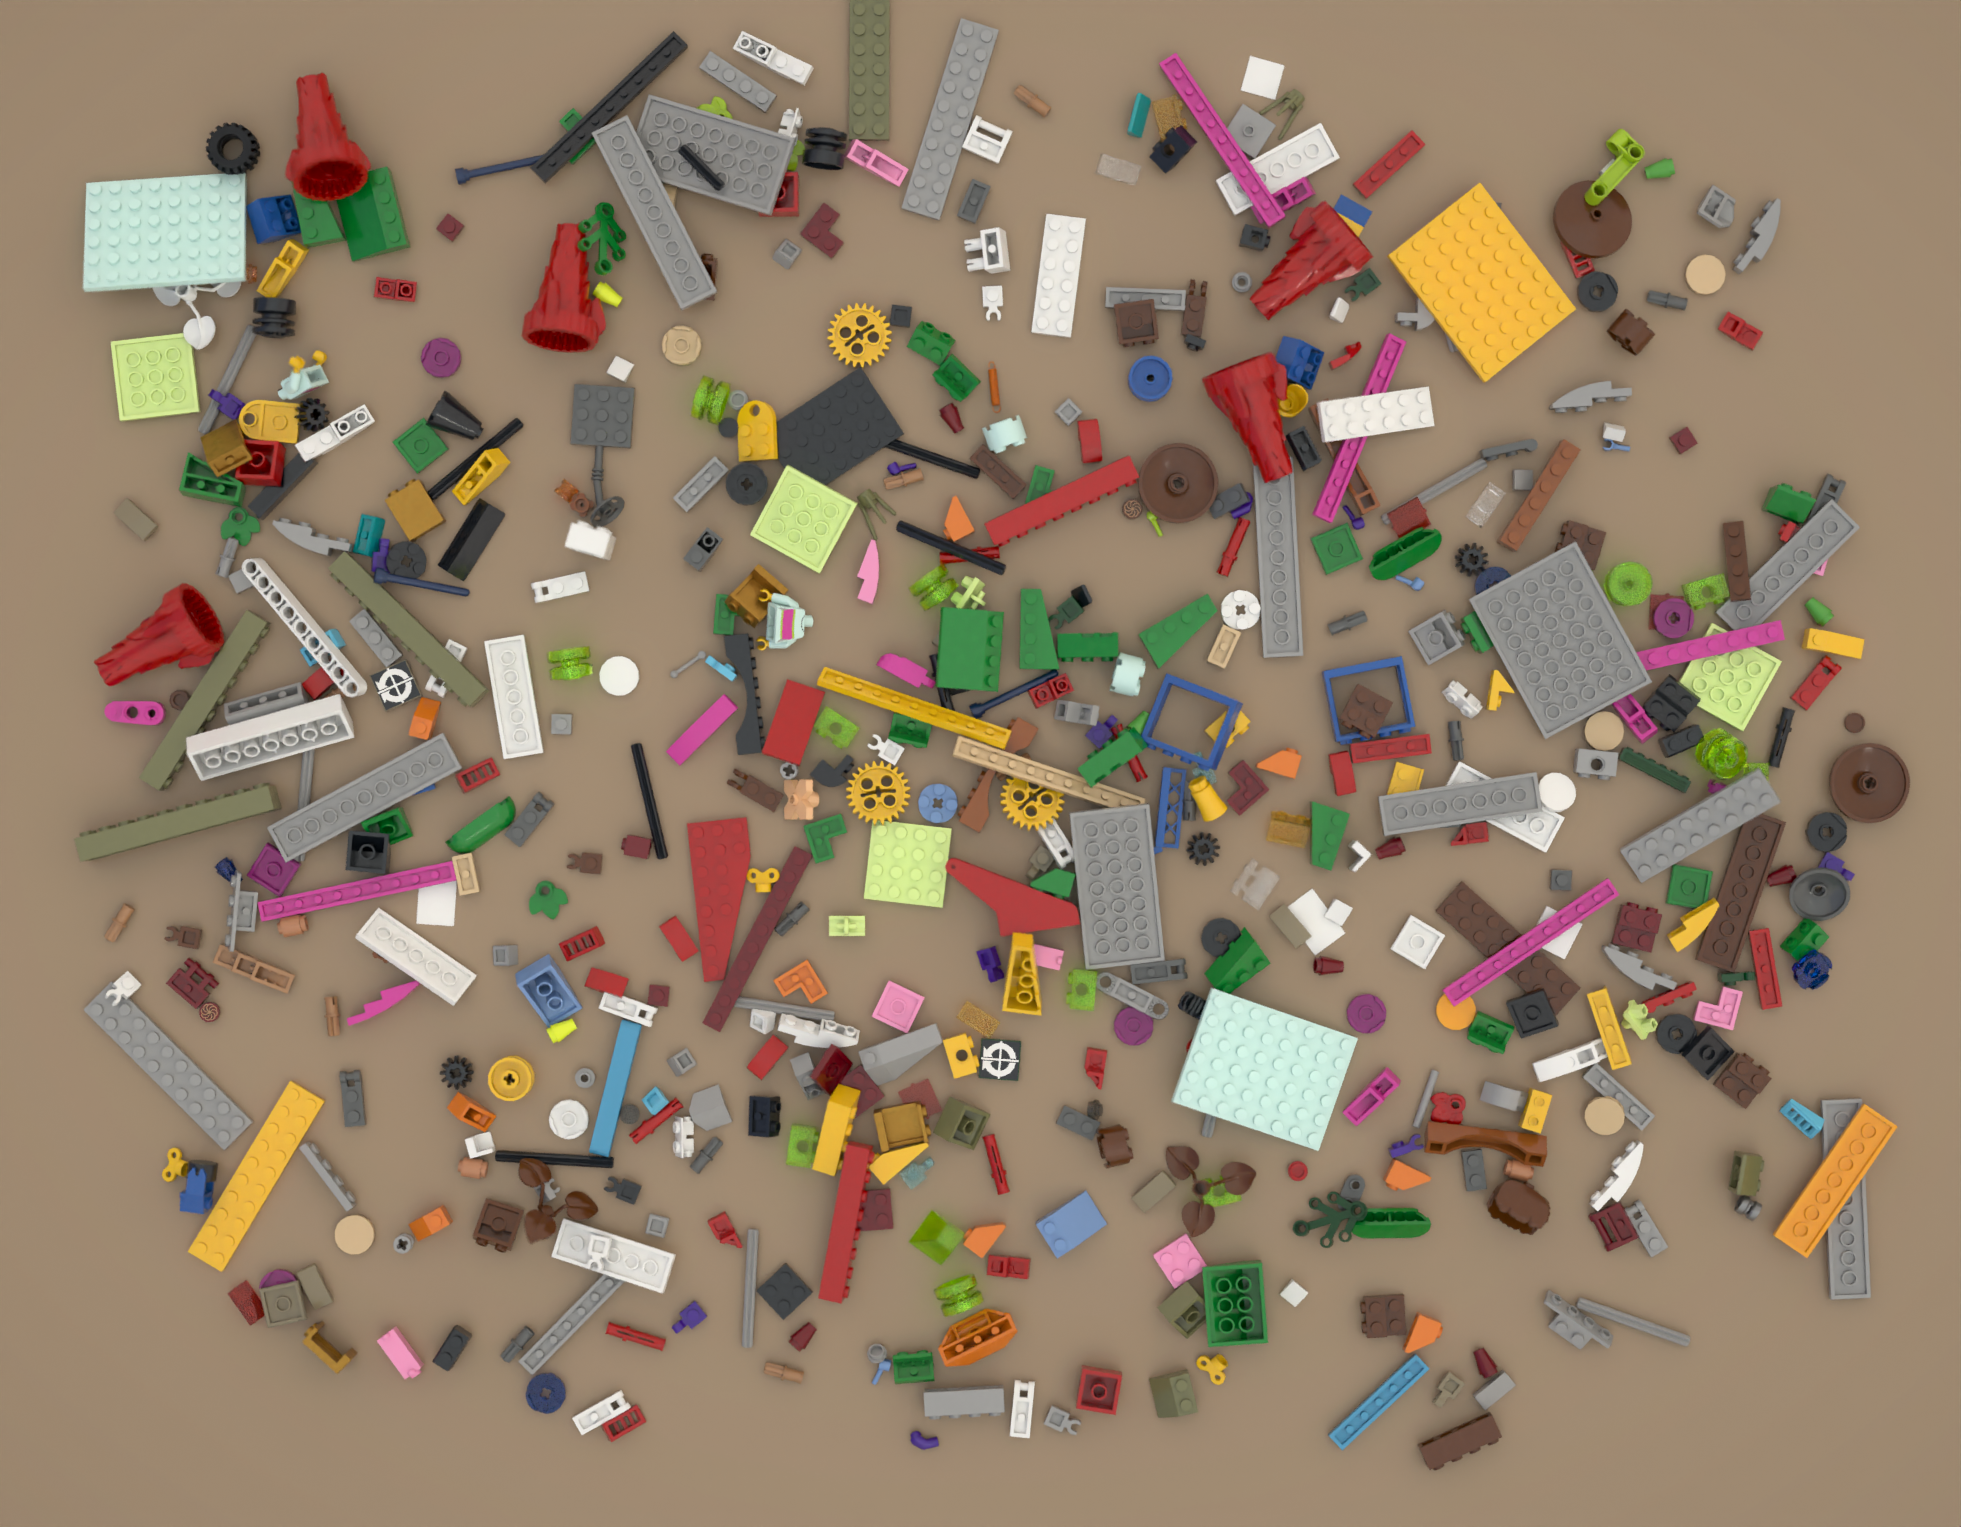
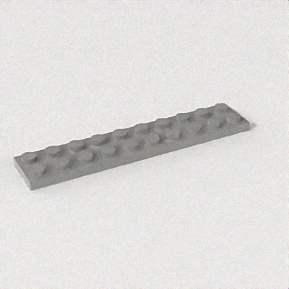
M961 18L901 209L940 221L962 146L999 33L998 29Z
M626 115L592 132L681 310L716 294L717 290L628 116Z
M1289 457L1293 473L1264 483L1258 465L1255 466L1253 464L1263 658L1303 656L1293 457Z
M442 733L267 828L285 862H289L462 769V766L445 734Z
M112 981L84 1011L223 1150H226L254 1121L130 997L126 1000L121 996L119 1003L113 1006L112 1003L116 998L114 996L105 998L106 993L114 989L112 987L114 981Z
M1861 1098L1820 1100L1821 1118L1825 1119L1822 1126L1823 1160L1861 1107ZM1864 1175L1826 1230L1829 1299L1871 1298L1866 1178Z

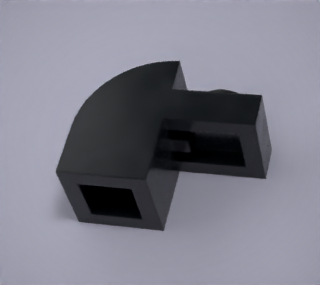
M847 754L836 769L822 759L810 775L824 786H840L847 781L842 774L843 772L847 774L853 768L854 764L852 762L854 759Z

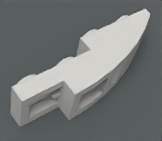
M744 31L741 32L733 47L735 51L752 61L804 86L814 69L811 65L778 50L775 46Z
M364 404L330 423L326 428L295 444V447L304 462L307 463L310 459H314L321 454L324 455L373 424L375 420Z
M783 1013L778 1025V1031L795 1036L794 1043L821 1048H829L831 1044L838 1048L857 1045L860 1030L854 1027L844 1026L832 1020L822 1019L819 1025L812 1021L802 1020L793 1015Z
M1600 1037L1570 1050L1567 1049L1534 1062L1532 1065L1538 1082H1542L1590 1066L1608 1056Z
M1637 1140L1635 1143L1632 1141L1625 1148V1154L1622 1157L1618 1156L1612 1162L1610 1170L1616 1175L1614 1177L1610 1176L1604 1182L1605 1187L1600 1192L1596 1191L1590 1198L1592 1201L1589 1204L1595 1210L1599 1211L1610 1198L1618 1202L1631 1185L1642 1158L1644 1145Z

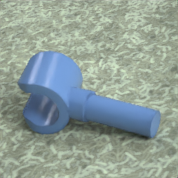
M1604 439V441H1609L1612 444L1610 448L1602 447L1605 451L1612 449L1630 451L1629 446L1614 443L1613 440Z
M1399 575L1396 576V580L1410 585L1416 591L1421 590L1424 586V581L1418 577L1412 582L1410 579Z
M885 1359L879 1363V1368L872 1381L874 1385L877 1384L883 1370L889 1371L891 1360Z

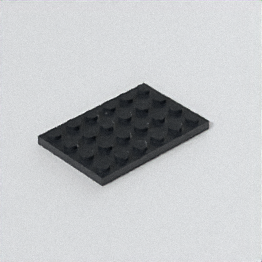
M861 367L776 422L778 460L784 469L787 465H790L824 485H828L892 441L904 435Z

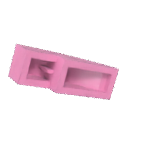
M857 139L851 141L844 154L845 158L898 187L909 170Z
M871 539L857 577L864 580L858 599L872 605L879 582V556L876 541Z

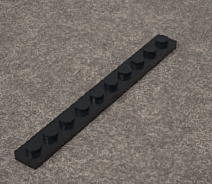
M673 31L531 167V170L546 184L594 138L592 132L612 121L688 48V45Z

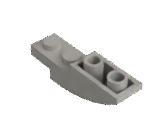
M1777 198L1773 202L1769 200L1762 209L1765 213L1761 218L1757 217L1751 224L1753 229L1750 231V234L1756 238L1752 237L1745 246L1747 248L1745 253H1740L1733 263L1736 265L1732 270L1737 274L1743 272L1751 260L1756 263L1761 261L1767 252L1779 222L1780 199Z
M1611 381L1589 384L1562 396L1549 406V410H1555V413H1565L1567 409H1575V412L1587 411V408L1593 406L1592 400L1595 403L1607 402L1606 399L1614 398V402L1626 401V398L1632 396V388L1612 389Z
M280 518L279 521L273 520V525L279 532L308 550L331 556L332 549L352 552L353 544L348 543L349 539L337 537L335 541L330 540L329 535L319 533L315 537L316 529L310 528L311 524L299 522V525L291 524L292 520Z
M1610 943L1608 947L1602 945L1601 950L1607 959L1632 981L1650 990H1653L1655 983L1672 990L1675 989L1677 983L1672 981V976L1661 973V976L1653 973L1654 969L1644 965L1641 969L1643 961L1638 959V954L1627 951L1626 954L1619 951L1620 947Z

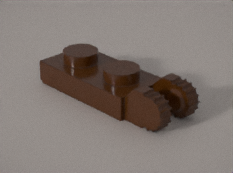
M1191 279L1189 293L1186 296L1181 335L1190 334L1195 337H1201L1207 299L1205 297L1207 281H1203L1201 284V296H1195L1193 292L1196 283L1195 280Z
M735 768L733 773L745 779L746 782L742 787L734 780L728 779L727 784L774 812L784 795L751 775L748 776Z

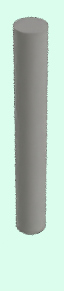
M1431 1070L1412 1125L1414 1127L1420 1128L1439 1075L1438 1071Z

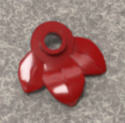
M1439 1092L1430 1098L1433 1104L1436 1105L1431 1113V1121L1439 1123L1447 1121V1124H1461L1463 1120L1462 1111L1466 1107V1101L1462 1095H1448L1444 1092ZM1456 1101L1459 1103V1106L1454 1107L1452 1103Z

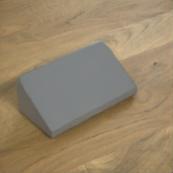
M1502 1370L1477 1390L1473 1396L1484 1410H1487L1516 1385L1506 1372Z

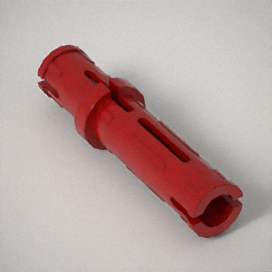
M1241 517L1238 518L1226 551L1222 553L1223 558L1216 573L1222 576L1225 575V577L1229 576L1231 567L1238 558L1236 556L1251 523L1250 521Z
M978 546L977 549H970L991 559H1000L999 546L987 548ZM939 552L941 565L968 562L947 552Z
M1122 723L1117 725L1119 732L1124 729ZM1116 727L1111 728L1110 730L1115 739H1118ZM1137 755L1127 762L1136 782L1142 780L1139 773L1143 780L1148 777Z
M675 1097L656 1115H653L647 1121L644 1120L640 1127L629 1134L634 1143L638 1144L648 1134H653L658 1126L683 1108V1105L679 1103L680 1101Z
M995 1134L983 1136L992 1170L991 1178H994L997 1194L1008 1193L1010 1190L1005 1176L1007 1172L1003 1169Z
M611 1322L608 1323L605 1334L622 1338V1341L625 1342L628 1340L663 1351L666 1339L630 1329L631 1326L628 1325L624 1327ZM617 1330L622 1331V1332H625V1333L632 1334V1335H634V1336H630V1335H627V1334H624V1333H620V1332H618ZM637 1337H642V1338H645V1339L654 1341V1343H653V1342H650V1341H646V1340L640 1339V1338H637Z

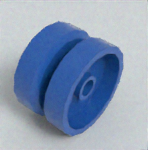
M1142 357L1130 369L1128 376L1129 389L1141 401H1158L1167 394L1173 380L1172 370L1168 363L1160 357ZM1150 375L1154 377L1152 382L1147 380V377Z

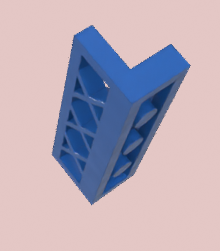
M1162 768L1155 847L1179 849L1186 769ZM1171 772L1182 773L1181 782L1176 786L1170 782ZM1181 785L1179 793V791L1176 788ZM1175 790L1179 795V802L1172 806L1168 801V797ZM1173 810L1177 815V821L1170 826L1166 821V817ZM1175 825H1177L1176 832L1172 829ZM1169 830L1175 835V844L1164 843L1165 833Z

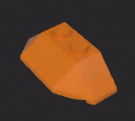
M984 1309L950 1326L938 1350L946 1367L970 1365L1005 1348L1018 1331L1010 1313Z

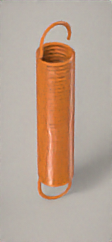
M994 364V369H989L988 375L992 406L1000 405L997 371Z

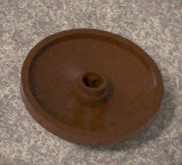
M1581 181L1568 187L1558 198L1553 211L1555 231L1561 242L1577 255L1595 259L1610 256L1624 245L1630 235L1632 228L1630 208L1623 196L1615 189L1600 204L1596 206L1588 204L1585 200V193L1595 181Z
M1173 443L1158 448L1146 459L1139 473L1138 489L1143 504L1154 516L1169 523H1187L1202 516L1213 504L1218 491V476L1214 464L1203 451L1192 445ZM1175 481L1180 482L1181 486L1179 488H1175Z
M1865 743L1847 749L1836 759L1830 771L1829 791L1834 804L1845 816L1858 822L1877 823L1891 818L1903 807L1909 794L1910 777L1904 761L1892 749L1880 744ZM1865 780L1869 781V785L1867 787L1865 784Z

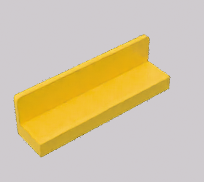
M1604 986L1603 989L1587 993L1612 1070L1631 1065L1632 1060L1607 986Z

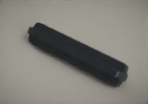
M684 144L679 148L678 153L715 190L720 191L724 187L725 183L687 145Z

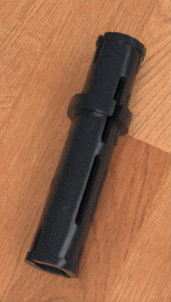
M938 653L929 655L933 669L931 674L935 678V682ZM937 687L941 707L955 711L950 689L944 688L946 702L943 688Z
M1783 707L1779 724H1776L1777 732L1767 763L1769 766L1780 767L1789 732L1792 731L1790 727L1795 710Z

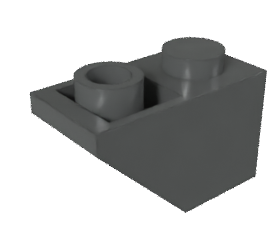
M707 527L683 559L701 572L713 557L723 539Z

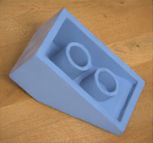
M550 954L515 974L517 986L548 1028H550L549 1025L559 1023L582 1009L578 998Z
M1086 1190L1036 1221V1226L1056 1258L1072 1250L1107 1225Z

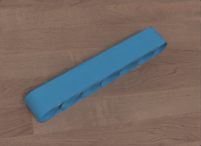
M623 1019L621 1021L589 1153L605 1157L610 1155L642 1024Z

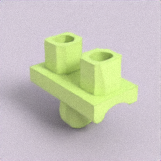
M965 576L961 585L967 589L964 595H961L956 591L951 597V601L956 605V608L976 609L979 604L985 606L986 603L982 601V598L986 593L982 589L986 584L976 577L973 579Z
M829 916V936H865V916Z
M1630 1000L1627 1010L1622 1015L1624 1019L1621 1024L1625 1029L1631 1028L1635 1031L1641 1040L1646 1039L1648 1033L1656 1030L1658 1023L1655 1018H1646L1648 1008L1645 1004L1637 1005L1635 1000Z

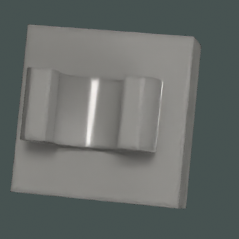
M554 1178L544 1183L543 1204L555 1198V1194L560 1191L559 1187L554 1190L550 1187V1184L555 1181ZM541 1186L533 1187L540 1197Z

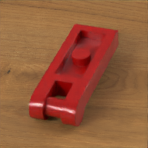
M1827 655L1819 661L1790 697L1804 710L1809 709L1830 681L1842 669L1839 664H1834L1830 661L1831 658ZM1824 667L1830 670L1827 675L1821 671Z
M1689 981L1675 987L1674 990L1670 989L1642 1001L1641 1004H1645L1648 1008V1013H1653L1657 1006L1673 1004L1675 1002L1674 999L1680 996L1682 999L1693 995L1692 991L1697 990L1694 982Z

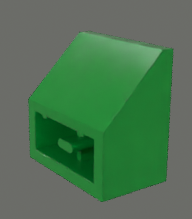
M1782 483L1769 489L1761 510L1793 523L1802 524L1815 504L1816 499L1811 498L1812 494L1808 492H1796L1792 490V486Z
M1054 868L1032 880L1030 886L1043 893L1045 891L1052 892L1053 897L1064 900L1065 896L1069 897L1075 873Z

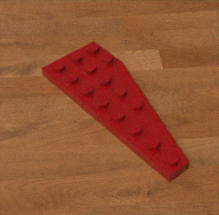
M747 817L687 824L704 982L725 979L751 859Z

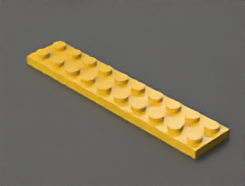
M292 1080L289 1082L188 1250L189 1253L217 1270L224 1271L325 1103V1100Z

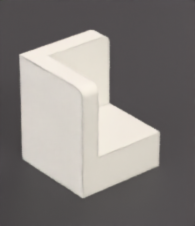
M490 1131L465 1139L470 1159L492 1153L496 1150Z

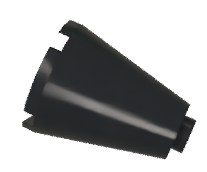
M444 391L425 425L473 440L474 437L478 439L484 429L481 427L482 422L449 392Z

